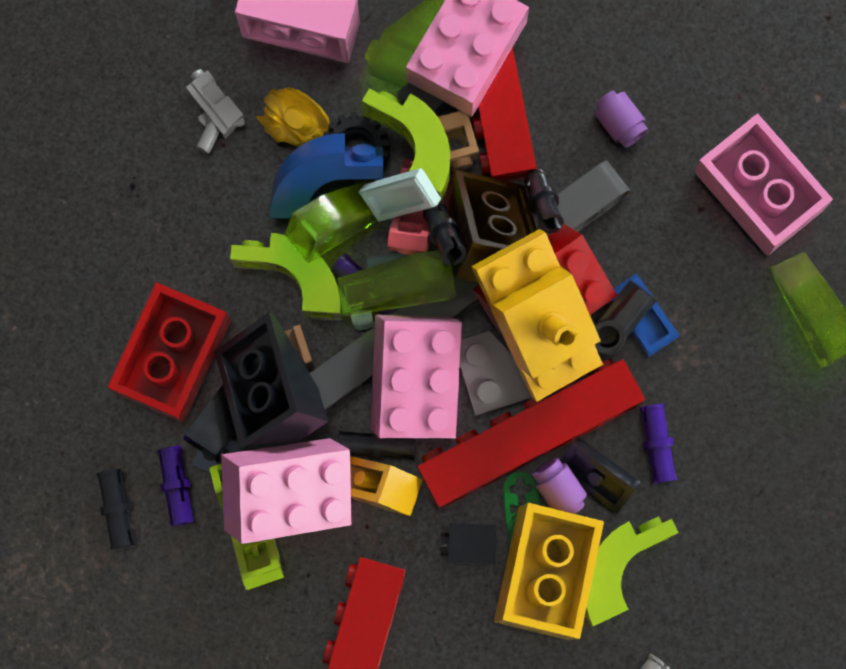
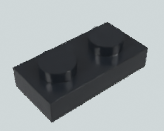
M580 437L575 439L560 460L561 463L568 465L585 492L615 514L619 513L641 483Z

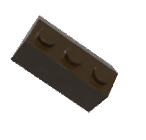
M459 170L454 171L442 203L445 204L449 217L456 221L460 229L459 238L466 249V257L457 265H454L452 261L455 278L463 279L467 282H478L471 266L537 231L532 211L528 205V197L524 185Z

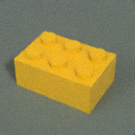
M526 503L518 507L494 622L565 640L580 639L604 521L532 503Z

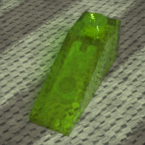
M424 0L387 27L379 41L373 39L365 54V60H368L369 74L400 89L409 82L406 81V66L445 0Z
M374 179L323 194L293 212L285 236L307 263L312 262L378 221L359 193L364 184L374 182Z
M439 250L407 255L337 278L343 317L457 298L452 264L447 265L443 262Z
M801 252L770 267L776 283L821 368L824 369L846 358V308L806 253Z

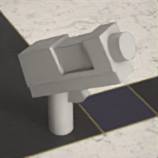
M198 69L189 77L192 82L186 86V89L204 112L199 116V122L205 127V130L196 145V149L209 154L219 133L226 139L237 127L244 126L245 121L242 112L230 97L225 96L210 72L208 70L203 72L201 69Z

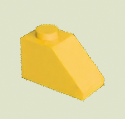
M350 456L352 499L387 511L411 516L423 479L391 465Z

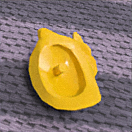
M289 87L279 90L271 89L264 98L266 105L264 115L256 116L258 123L264 127V131L271 135L277 143L287 142L297 147L315 138L322 137L325 131L328 132V125L330 124L329 117L318 103L302 91Z

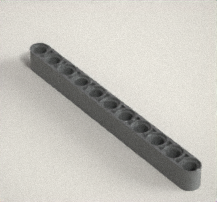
M607 160L600 163L557 194L559 197L558 208L564 219V224L577 232L621 201L630 192V189ZM532 212L536 228L539 230L537 216ZM453 269L391 315L452 316L455 319H459L480 303L472 291V288L479 283L455 278ZM375 326L310 373L319 388L326 415L372 382Z

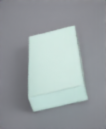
M422 168L364 184L359 191L378 222L436 207L441 200V197Z

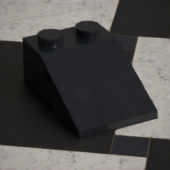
M268 312L214 351L240 450L247 451L294 444L328 422L319 388L273 313Z

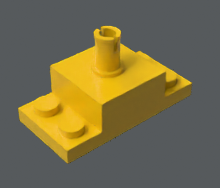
M539 229L471 266L530 396L536 402L603 365L595 347V344L601 340L573 275L559 265L544 231Z

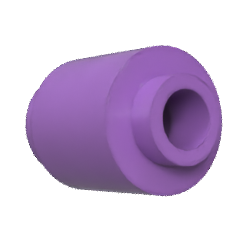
M611 91L596 103L599 109L595 112V116L616 143L620 142L624 148L633 145L648 132L649 129L644 124L646 119L625 92L616 94L615 91Z
M557 457L545 462L532 473L536 480L534 486L549 508L576 514L584 507L583 500L587 493L568 465L561 463Z

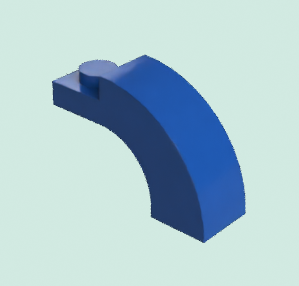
M345 133L325 135L301 145L284 160L275 175L271 192L270 218H308V203L311 196L318 188L328 182L341 179H383V147H374L370 144L345 147Z

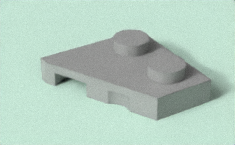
M489 330L461 339L460 370L474 415L532 398L512 354Z

